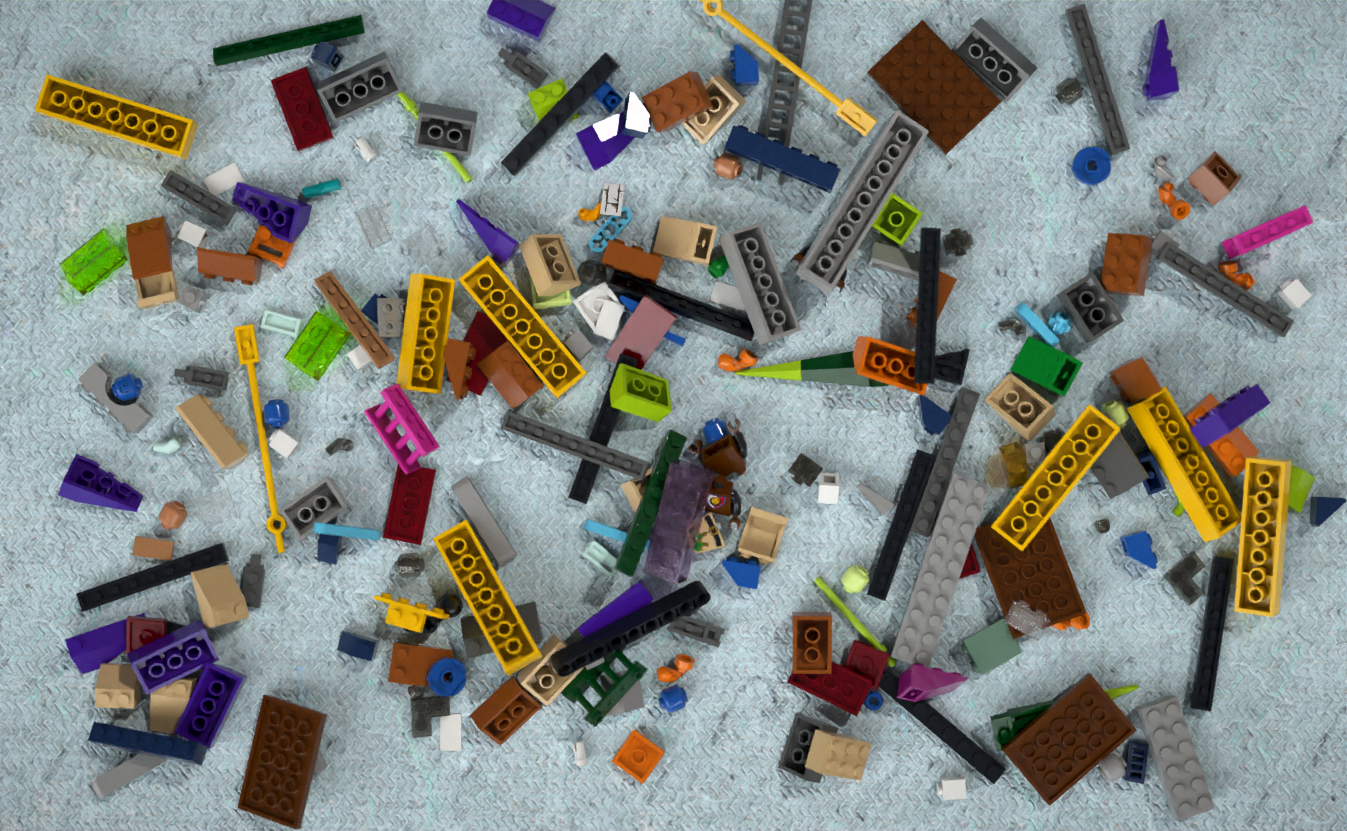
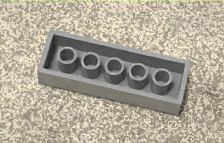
M761 222L730 231L719 238L759 346L800 331L801 327Z
M1169 695L1136 706L1135 708L1147 744H1149V749L1172 817L1179 821L1215 809L1178 698Z

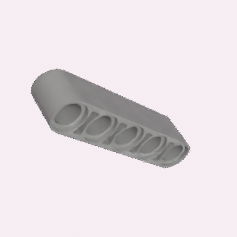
M466 476L452 485L451 488L497 562L503 565L516 557V551L469 477Z
M138 754L91 781L90 784L100 799L168 759Z

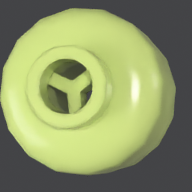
M1112 399L1103 404L1102 414L1107 412L1112 421L1120 428L1127 424L1126 421L1130 415L1122 401Z
M858 564L856 566H849L841 577L843 589L850 594L862 592L870 580L869 572Z

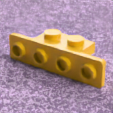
M381 592V595H374L373 598L389 603L385 623L415 632H423L427 615L449 619V614L444 613V609L437 607L428 609L426 604L419 602L411 604L409 599L398 597L397 600L392 598L393 595Z

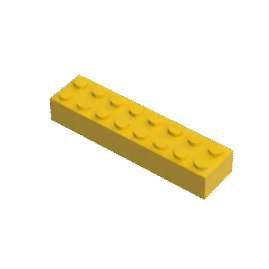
M46 74L34 110L41 115L184 160L188 158L198 127V123L194 120Z
M488 255L458 279L459 283L556 399H559L587 375L585 370Z
M1166 386L1162 387V391L1128 407L1127 410L1204 542L1220 538L1238 525L1242 517L1190 430L1189 425Z
M1088 404L992 523L991 527L1023 551L1121 428Z
M1257 456L1246 458L1234 608L1236 612L1269 617L1280 614L1292 460Z
M467 519L432 538L505 673L510 676L543 657Z

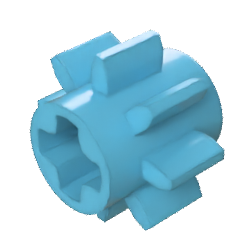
M1058 311L1057 314L1052 313L1050 315L1047 325H1049V329L1054 334L1061 335L1063 331L1065 333L1069 332L1072 327V321H1070L1071 318L1066 312Z

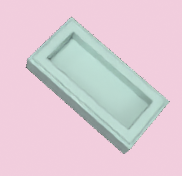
M265 309L260 328L298 338L303 319Z
M593 539L582 555L612 578L617 572L614 566L618 558Z

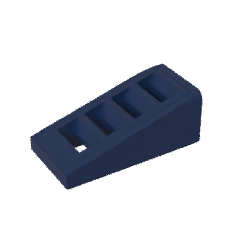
M1129 741L1125 759L1127 767H1125L1126 775L1122 779L1144 784L1149 744ZM1133 748L1143 749L1142 753L1134 752ZM1132 756L1141 757V761L1132 759ZM1131 763H1132V764L1140 765V767H1139V768L1131 767ZM1130 772H1136L1138 776L1130 775Z

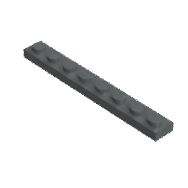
M1082 4L1066 9V16L1110 156L1130 149L1086 6Z
M1165 242L1156 257L1162 263L1280 337L1286 336L1294 322L1291 318L1170 242Z
M964 387L960 390L952 412L953 417L946 428L910 528L911 532L929 537L980 393Z
M511 411L506 412L501 426L503 430L642 481L650 462Z

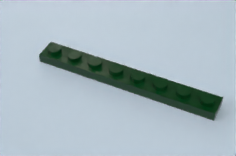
M357 15L213 48V60L216 66L227 65L320 44L321 41L327 42L365 33L362 15Z
M671 429L667 431L614 566L615 570L629 577L634 576L687 437Z

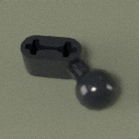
M446 594L440 599L438 606L444 609V613L449 614V618H455L462 612L463 603L457 595ZM427 615L422 633L429 634L435 632L440 622L444 619ZM429 619L431 623H434L432 627H429V624L426 623ZM403 628V630H405V631H407V632L419 633V632H415V631H412V630H408V629Z

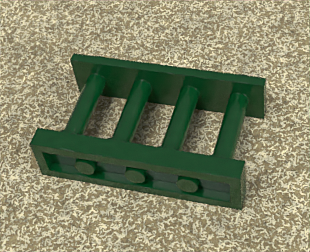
M626 646L604 656V663L589 670L584 667L561 692L565 698L573 703L578 701L585 708L588 714L584 719L595 727L648 670L637 660L633 664L623 654L622 651ZM616 658L628 669L621 678L609 667ZM603 672L614 683L608 692L596 681ZM590 686L601 697V700L594 707L583 696Z

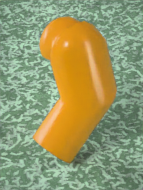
M601 202L594 209H579V218L583 221H596L601 216Z

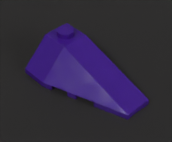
M1164 19L1159 20L1155 24L1145 81L1142 88L1143 95L1146 96L1147 101L1169 99L1179 91L1176 67L1171 66L1172 50L1167 49L1169 38Z
M623 112L576 133V137L594 171L611 163L635 138L620 134Z
M237 182L233 201L248 214H252L259 220L258 223L267 227L274 237L293 243L307 226L312 205L245 183Z
M457 199V204L493 254L492 259L500 265L503 262L507 265L520 249L519 243L498 227L495 228L490 221L481 217L460 199Z
M78 454L75 455L62 482L59 496L79 503L137 512L143 499L142 494L128 484L116 480L114 474L102 470L97 462Z
M145 613L136 615L137 617H146ZM127 619L65 639L70 657L82 674L100 669L102 663H109L126 650Z

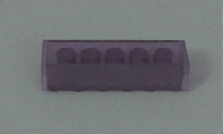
M684 460L670 462L643 572L674 584L687 581L714 471Z

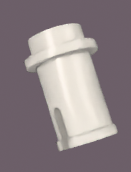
M364 137L355 142L354 146L363 155L364 161L370 163L377 158L376 150L369 146Z
M584 741L572 743L575 757L573 762L576 763V766L587 765L589 759L586 758Z

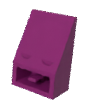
M912 664L899 676L897 698L917 702L950 693L967 681L968 677L961 676L957 672H944L940 668H927L923 664Z

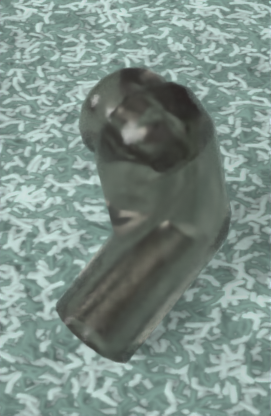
M1016 319L998 322L999 331L1010 330L1018 337H1023L1026 334L1025 326Z
M337 438L325 450L330 456L338 450L350 452L354 448V443L350 439Z

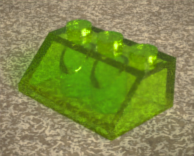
M103 228L63 260L60 266L67 281L84 296L87 292H91L102 280L107 279L113 271L122 267L128 259L122 248L109 232Z
M316 310L284 358L302 372L319 381L331 362L336 358L342 346L347 342L351 333Z

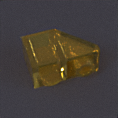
M1018 442L999 447L1001 463L1010 489L1024 485L1028 480L1025 456Z

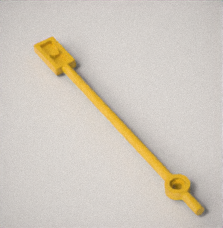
M700 0L703 2V9L707 15H719L836 105L839 109L835 114L865 137L878 121L875 117L849 97L844 102L724 10L722 0ZM712 2L717 4V8H713Z
M250 324L234 327L240 365H247L271 516L268 518L266 526L275 535L277 553L285 552L282 532L287 527V521L282 515H279L254 365V363L260 362L255 325ZM277 520L280 521L281 524L278 528L274 525L275 521Z

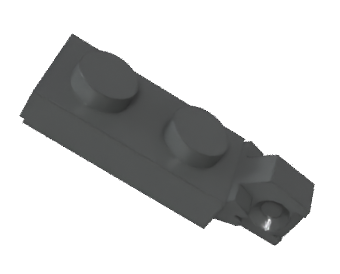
M501 48L498 52V56L505 60L503 65L535 89H538L547 78L548 73L518 51L515 52L513 50L509 53L504 48Z
M191 365L186 366V370L175 368L174 376L184 378V383L227 391L230 372Z
M251 554L250 563H246V568L244 569L242 594L246 600L247 607L261 608L265 577L264 565H260L261 554Z

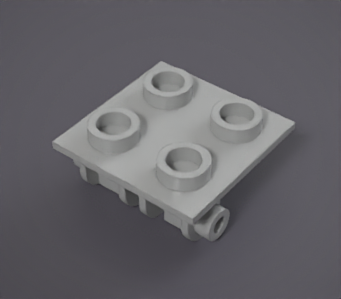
M377 298L379 337L402 338L407 299Z

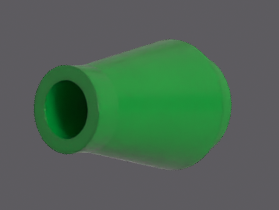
M725 254L710 262L707 267L708 272L715 279L723 277L729 268Z

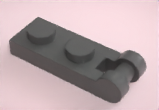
M684 615L671 622L668 631L719 647L721 643L719 640L721 634L724 635L725 629ZM709 630L714 632L712 638L707 637Z

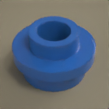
M870 691L864 701V705L869 710H878L883 704V698L877 691ZM875 697L876 703L871 704L870 698Z

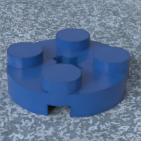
M1086 147L1075 155L1071 170L1079 182L1093 186L1103 182L1111 172L1110 157L1106 151L1099 147ZM1087 162H1095L1094 167L1096 170H1089Z
M442 657L432 664L426 678L433 692L440 696H453L464 688L466 684V670L458 660ZM450 672V681H443V675Z

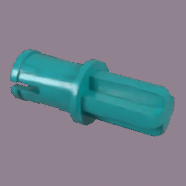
M338 178L326 182L319 181L318 184L302 188V193L305 199L319 195L325 196L326 193L341 190V185Z

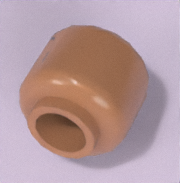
M726 152L721 154L720 157L717 156L713 164L716 168V174L729 180L738 178L743 170V163H741L740 157Z
M175 500L165 503L158 515V519L162 522L161 526L167 530L180 528L187 517L186 507Z

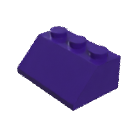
M492 0L486 14L488 19L540 43L556 8L540 0Z

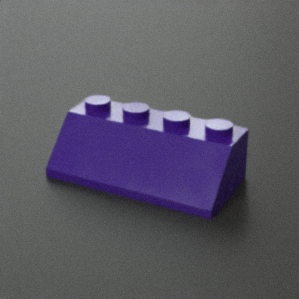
M639 580L582 623L577 630L583 637H586L649 605L654 600V597Z
M200 619L127 654L146 695L205 667L208 662L214 663L219 660Z
M208 662L174 733L190 741L199 742L207 746V749L214 747L248 676L231 668Z

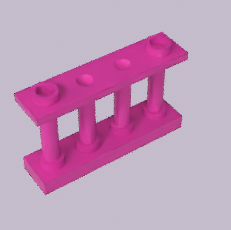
M1306 205L1221 243L1228 259H1232L1313 223V220Z
M397 383L382 390L380 394L385 400L382 405L378 404L365 410L364 413L406 475L421 467L417 461L420 455L424 457L438 450L440 446ZM389 407L395 415L392 421L385 413ZM399 424L406 431L402 437L396 429ZM410 439L416 446L413 453L406 444Z

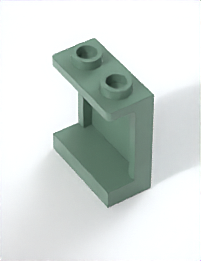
M1002 617L994 620V623L969 637L960 639L963 643L960 645L965 655L969 654L972 660L969 662L974 672L978 671L981 675L1022 653L1016 640L1012 639L1008 625Z

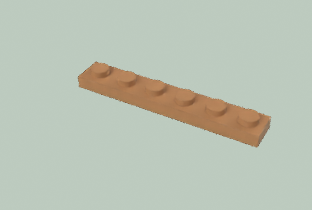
M329 271L315 279L314 284L376 368L379 370L394 361V355L333 273Z

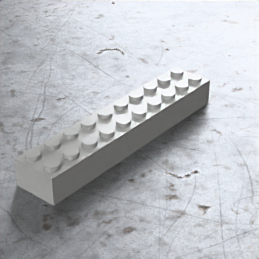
M899 110L890 116L796 269L795 273L826 294L834 289L929 132L927 129Z
M951 473L890 652L892 658L910 664H923L924 667L929 668L990 490V485Z

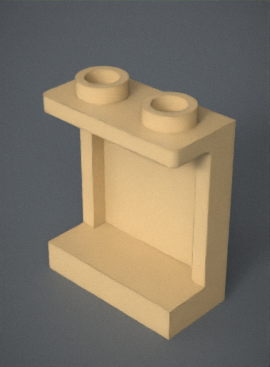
M173 266L170 272L135 280L139 300H136L138 308L147 309L176 302L180 297Z
M750 507L737 551L741 552L740 556L749 559L755 556L759 558V562L768 565L770 561L775 562L788 518Z

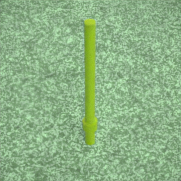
M404 91L397 94L404 103V108L408 113L411 112L418 121L419 110L417 109V104L410 100ZM442 151L465 182H470L473 178L454 154Z
M819 576L814 581L816 585L871 646L887 652L888 649L874 638ZM890 656L887 663L892 668L897 662Z

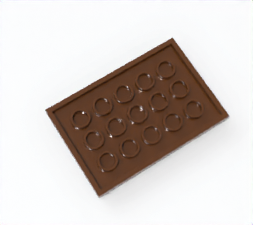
M923 20L867 72L875 83L910 119L929 131L927 137L945 155L1001 103L994 93Z
M1050 517L1023 551L991 527L992 523L976 528L974 538L1012 639L1086 614Z
M1087 673L1001 749L1050 806L1098 765L1101 759L1113 752L1137 730L1094 677Z
M263 695L237 808L295 830L301 829L327 714L271 695Z

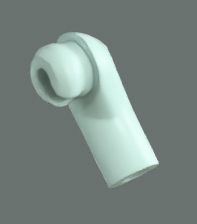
M175 435L166 444L155 442L153 450L172 454L180 448L182 439Z

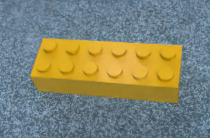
M422 273L410 274L397 383L403 390L441 394L445 365L444 352L449 333L455 279Z

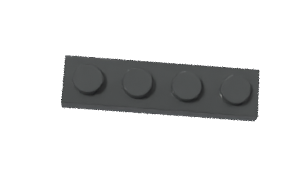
M171 169L161 184L165 189L226 225L230 223L237 211L235 207Z

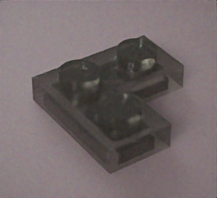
M1191 551L1165 573L1163 577L1184 602L1190 606L1204 594L1192 578L1206 565L1194 551Z
M449 696L410 699L413 738L432 736V717L450 716Z

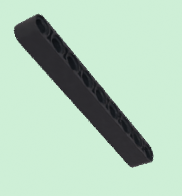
M694 581L556 651L550 656V663L558 676L565 677L706 605L710 601L711 595L701 581Z

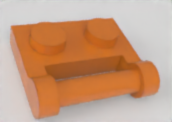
M260 224L247 254L277 264L279 268L284 269L296 240L293 243H289L276 238L267 227ZM259 245H265L283 254L281 258L258 249Z

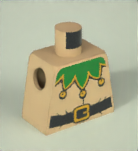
M711 512L684 528L687 536L677 540L681 551L693 547L695 554L725 546Z

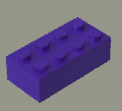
M1258 384L1251 388L1247 385L1206 412L1205 415L1194 420L1196 424L1190 430L1204 448L1234 430L1271 402Z

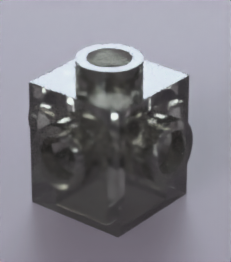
M961 228L950 230V234L942 237L946 256L955 254L956 257L966 255V251H969L971 245H973L971 234H968L967 230L961 231Z
M801 453L788 472L794 476L792 480L800 486L804 483L810 487L823 468Z

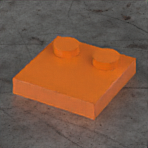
M634 729L612 762L644 784L666 751Z

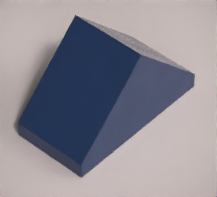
M1311 497V526L1319 527L1347 500L1345 498Z

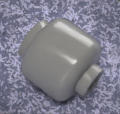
M1112 753L1099 761L1097 770L1104 781L1114 782L1126 775L1125 767H1127V764L1122 756L1118 758L1116 754Z

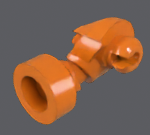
M1166 182L1164 187H1158L1159 198L1163 204L1166 203L1170 207L1169 212L1171 216L1177 220H1182L1188 216L1190 205L1182 199L1176 200L1172 193L1174 185Z
M1237 261L1218 263V271L1241 288L1249 290L1254 285L1255 281L1250 273L1235 274L1238 270Z
M743 348L739 353V360L725 353L721 354L718 358V366L722 370L729 372L741 371V368L745 369L748 366H754L759 359L753 352Z
M1086 612V614L1052 625V627L1059 630H1067L1066 628L1072 626L1077 630H1083L1089 627L1090 618Z
M677 654L674 662L677 667L675 669L664 666L657 669L658 680L664 683H672L678 678L683 677L682 674L693 668L694 658L686 654Z

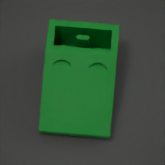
M1028 336L1010 370L1058 397H1065L1083 362Z

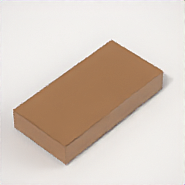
M135 536L132 555L171 561L175 542Z

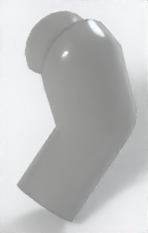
M1159 155L1154 160V172L1165 182H1170L1174 176L1166 170L1167 157Z

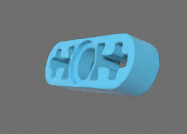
M622 207V213L626 211L628 219H622L619 222L622 225L620 228L612 221L614 218L617 221L620 216L611 215L590 239L589 246L594 253L604 252L608 244L604 239L601 243L603 246L601 249L599 247L593 248L595 246L593 242L595 240L600 241L602 238L599 235L600 233H603L605 238L613 241L630 223L632 214L627 207ZM608 225L615 226L616 232L614 235H607L605 233V228Z
M1021 302L1015 308L1016 313L1045 344L1054 348L1060 343L1054 333L1025 303Z

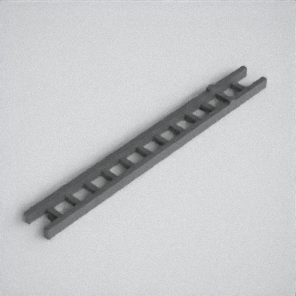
M785 0L777 51L781 54L799 55L797 66L802 69L812 0H807L806 12L789 10L790 0ZM788 16L804 18L803 31L787 29ZM785 34L801 37L800 50L783 47ZM776 60L764 135L768 139L770 127L787 130L784 146L789 148L800 77L795 75L794 87L777 84L779 71L793 72L785 66H780V62ZM776 90L792 92L791 106L774 103ZM773 109L790 111L788 124L771 122ZM759 165L756 179V181L760 182L762 180V173L764 167L762 165ZM780 173L778 185H783L784 174Z

